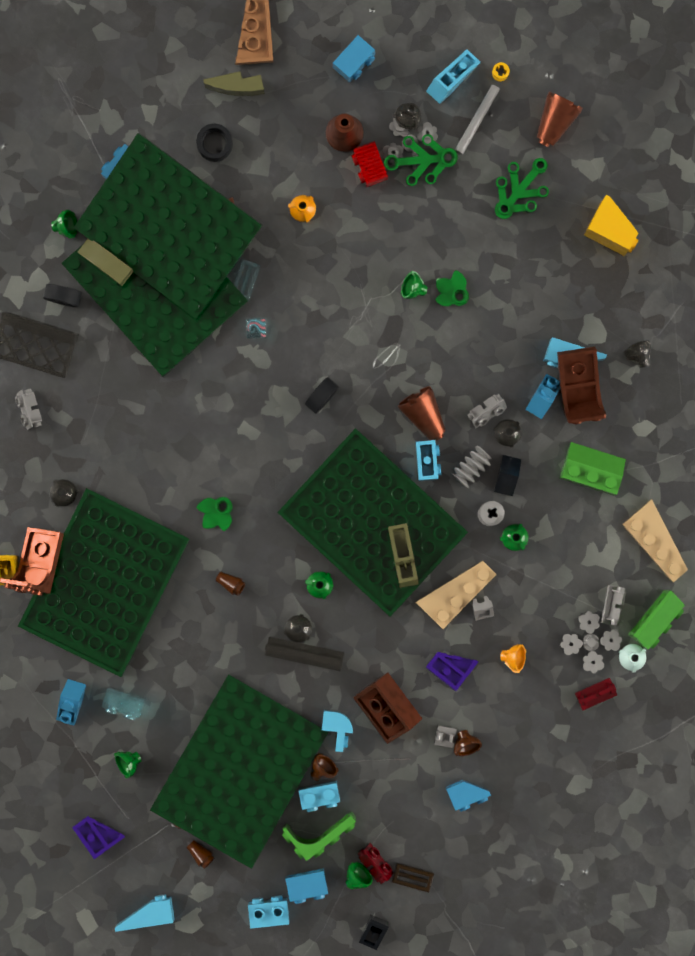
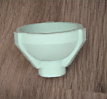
M636 644L624 646L619 650L620 664L632 673L636 672L646 662V649ZM636 654L638 657L637 661L633 662L631 659L632 655Z

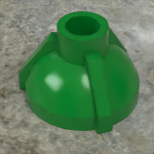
M71 210L62 211L57 219L52 221V230L68 238L76 237L77 230L74 226L77 223L75 213Z
M411 271L403 281L401 295L406 299H413L418 295L424 296L427 293L428 287L417 272Z
M520 523L519 525L512 524L507 526L502 532V537H500L503 545L511 551H523L529 539L527 530ZM514 534L519 535L520 538L518 541L513 540Z
M322 571L311 574L308 580L305 581L308 592L313 597L326 599V596L333 589L331 574ZM318 581L323 582L321 589L316 587Z
M117 752L114 754L116 764L124 777H132L136 772L137 764L142 762L140 755L137 752L133 754L131 752Z
M352 862L348 866V879L345 883L349 889L367 888L372 884V875L363 864Z

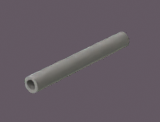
M491 85L455 148L458 154L463 155L500 90L497 86Z

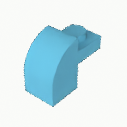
M324 710L322 730L337 732L335 751L343 752V748L348 747V736H345V733H353L352 723L345 714L339 711Z

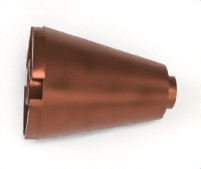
M549 91L537 138L540 139L538 143L549 147L550 144L554 146L583 108L579 105L577 107L573 102Z
M340 114L329 121L326 127V138L329 145L335 150L350 152L361 144L364 131L362 124L356 117L349 114Z
M430 386L420 389V392L406 397L399 403L398 407L429 440L437 441L444 437L443 433L446 430L433 390Z

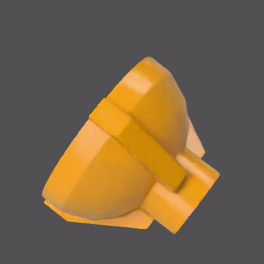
M306 195L295 197L288 204L291 216L299 222H310L309 220L316 213L314 198ZM301 203L306 204V208L300 209L299 205Z
M517 644L509 650H502L501 661L505 662L513 672L520 673L526 659L524 645Z

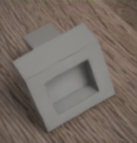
M484 596V602L478 603L476 598L473 599L475 621L494 616L492 601L487 596Z
M437 725L434 745L453 748L457 729Z

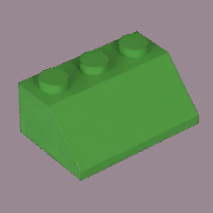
M571 442L559 479L615 496L618 494L626 459Z
M664 590L628 635L645 649L649 650L650 647L653 649L660 641L658 639L662 633L666 634L672 627L670 623L673 619H678L683 614L684 610L682 608L685 604L671 590Z

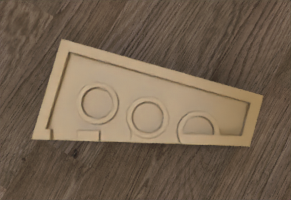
M652 499L622 524L672 582H675L688 570Z
M481 561L415 603L444 629L496 576V573L484 561Z

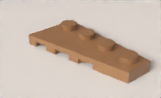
M246 0L235 64L273 62L269 0Z

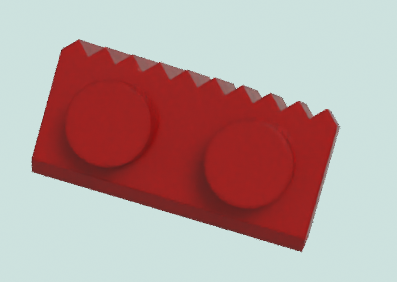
M375 141L353 149L354 154L351 155L354 166L358 165L360 169L358 177L361 184L365 183L366 187L388 180V175Z

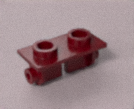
M607 678L576 692L575 695L583 711L617 696V692L611 679Z
M371 843L357 853L359 855L358 858L366 868L370 865L373 866L369 872L376 882L382 884L388 881L394 874L391 866L383 860L378 849L373 847Z

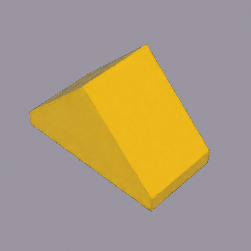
M0 555V578L11 579L18 569V556Z

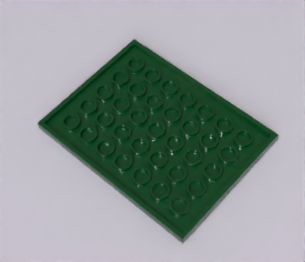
M137 133L74 228L89 240H94L132 268L136 275L197 319L263 225L143 135Z
M82 245L61 263L162 377L248 302L244 295L226 277L203 312L195 319L134 272L121 286L77 253Z
M356 428L277 512L389 617L392 616L468 533ZM407 523L419 584L400 588L388 527Z
M86 488L64 532L50 594L42 593V596H32L18 627L122 677L190 539Z
M228 674L150 811L252 869L326 738L328 731H323L321 727Z

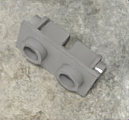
M31 389L24 390L23 394V390H20L16 394L15 401L17 407L22 412L21 422L23 426H26L27 430L31 429L33 425L34 428L42 426L39 409H31V407L38 405L34 392Z
M494 394L483 402L486 406L485 409L479 404L469 411L467 417L473 422L475 429L486 425L491 418L502 414L507 408L505 400L499 394Z
M608 585L601 623L618 626L619 622L621 623L623 609H619L618 604L624 605L627 593L625 588Z

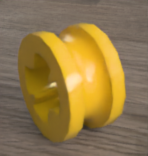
M502 62L494 65L492 70L493 78L499 82L505 81L509 76V66ZM503 68L504 73L502 76L498 75L496 69Z

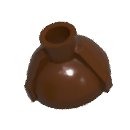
M468 730L460 731L457 734L458 738L456 739L454 753L456 756L461 757L473 754L480 750L482 743L477 737L471 736Z
M318 753L313 761L311 777L315 781L331 779L337 775L339 770L328 756Z

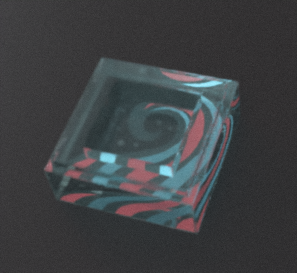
M265 318L246 319L247 339L266 338Z

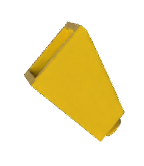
M605 195L584 236L623 256L627 252L631 253L639 241L636 238L638 235L637 230L610 196Z

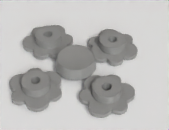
M406 116L394 117L393 122L389 124V129L393 131L394 136H411L418 145L419 141L422 142V137L426 132H429L434 141L438 139L437 128L435 126L432 127L429 122L424 123L423 127H418L417 137L408 135L411 124L408 123ZM426 136L424 138V142L426 144H429L431 142V138L429 136ZM407 138L405 144L411 145L412 140ZM402 140V146L396 145V143L384 146L383 158L385 159L388 155L403 158L402 153L404 149L408 152L413 150L410 147H405ZM415 152L412 153L413 157L419 156ZM389 159V163L391 165H394L395 161L393 159ZM420 164L412 165L413 169L416 170Z
M587 611L585 615H580L578 618L579 623H581L580 629L589 633L583 638V642L578 639L576 634H565L560 646L564 648L566 655H571L572 653L577 654L579 648L583 645L586 650L590 651L588 656L583 657L585 662L583 669L596 673L597 670L604 668V663L602 662V655H597L594 650L601 644L605 646L607 651L611 649L617 651L620 648L619 643L622 642V638L617 630H611L610 632L605 631L603 633L604 636L599 640L592 633L595 629L599 628L600 624L598 621L600 617L598 614H592L590 611Z

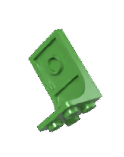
M350 811L322 835L314 839L299 837L286 823L282 829V836L288 843L292 842L294 844V851L299 858L302 859L304 857L307 861L312 856L317 858L325 851L326 845L330 844L332 846L340 839L341 833L345 832L347 834L355 827L356 817Z

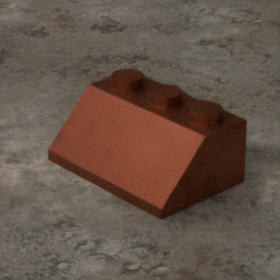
M386 673L353 697L387 744L411 730L422 720V717L389 673Z

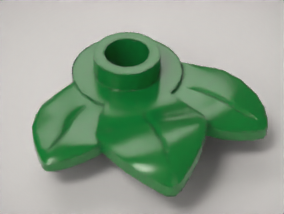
M455 270L451 280L447 278L436 279L437 289L441 293L435 299L438 304L448 307L453 304L463 306L468 302L469 293L465 289L467 281L463 274ZM458 293L462 294L463 299L458 300L456 295Z
M220 497L216 500L206 498L197 505L196 508L205 513L202 522L203 528L209 529L218 525L221 530L225 531L231 525L232 518L230 513L233 505L228 498ZM221 503H225L227 505V508L225 510L220 509Z

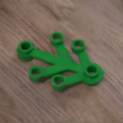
M425 134L422 137V143L425 146H430L438 155H430L414 142L413 137L406 136L403 139V145L410 147L419 156L397 158L394 155H388L384 159V166L388 170H395L398 166L420 164L412 174L406 177V183L414 186L417 184L418 178L431 163L439 162L431 173L425 175V181L428 184H433L445 167H451L456 164L458 155L452 148H442L433 140L430 134ZM426 136H429L431 138V142L429 144H426L424 142V138ZM407 138L412 140L411 145L405 144ZM446 154L451 155L450 161L445 160L444 157ZM389 159H393L395 161L394 166L388 165ZM429 175L434 176V180L432 182H429L427 180V177ZM411 176L415 178L413 184H410L408 181Z
M537 158L534 160L532 170L520 185L518 181L519 164L511 162L508 165L507 170L510 173L512 194L508 199L505 190L507 179L503 176L497 178L495 184L498 188L499 202L495 206V214L498 218L508 219L515 212L527 211L533 213L536 210L537 204L535 201L530 200L526 204L513 205L517 199L545 198L548 196L549 189L546 186L526 190L538 174H543L547 170L548 164L545 159ZM537 163H543L544 167L538 168ZM515 165L517 170L511 171L510 166ZM504 180L505 185L500 186L498 181ZM541 189L546 190L545 195L540 194ZM528 204H533L534 209L530 210ZM506 206L508 211L502 212L501 207Z

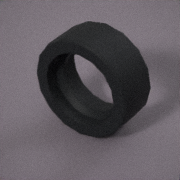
M215 123L208 124L201 128L197 134V149L206 160L213 162L222 161L231 153L233 147L232 137L224 126ZM210 132H219L226 140L225 148L219 153H209L204 148V138Z
M46 284L43 299L65 306L78 307L82 292L60 285Z
M329 377L325 378L306 400L305 405L317 414L333 397L339 386Z

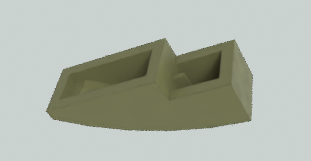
M240 71L203 79L205 88L227 95L255 96L265 94L261 75L242 79Z
M87 239L77 252L121 286L134 272L132 268L94 240Z
M407 523L389 526L388 530L399 587L418 585V576Z

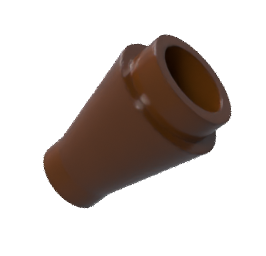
M222 571L216 578V582L221 584L232 595L239 596L246 584L242 581V578L226 574Z
M195 840L187 846L197 865L203 869L215 859L211 851Z

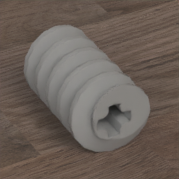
M478 445L475 447L477 453L471 451L470 455L472 458L466 456L464 458L466 464L460 462L461 469L455 467V474L452 473L466 488H469L467 481L475 482L473 475L480 477L478 470L486 471L483 466L484 464L491 466L489 459L492 458Z
M496 501L484 503L478 510L479 521L486 526L499 524L504 518L503 506ZM493 509V514L495 515V517L489 518V513L487 511Z

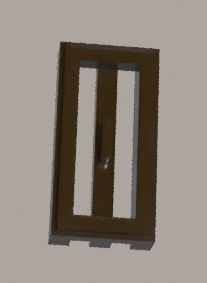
M397 863L392 882L429 893L434 873ZM399 869L428 876L429 880L404 872H400ZM401 876L427 884V887L397 879V877Z

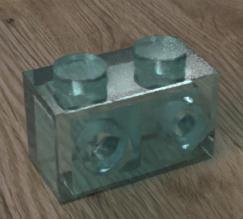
M109 687L106 690L102 707L106 708L105 712L116 715L119 712L123 713L125 718L135 720V718L141 717L146 698Z

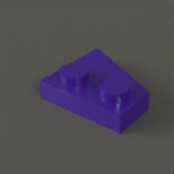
M437 652L425 668L451 689L457 691L478 664V661Z
M89 816L72 827L93 859H96L125 838L123 834Z

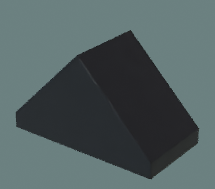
M507 455L502 456L494 492L513 496L519 478L522 459Z
M370 914L359 943L377 950L389 928L388 922Z

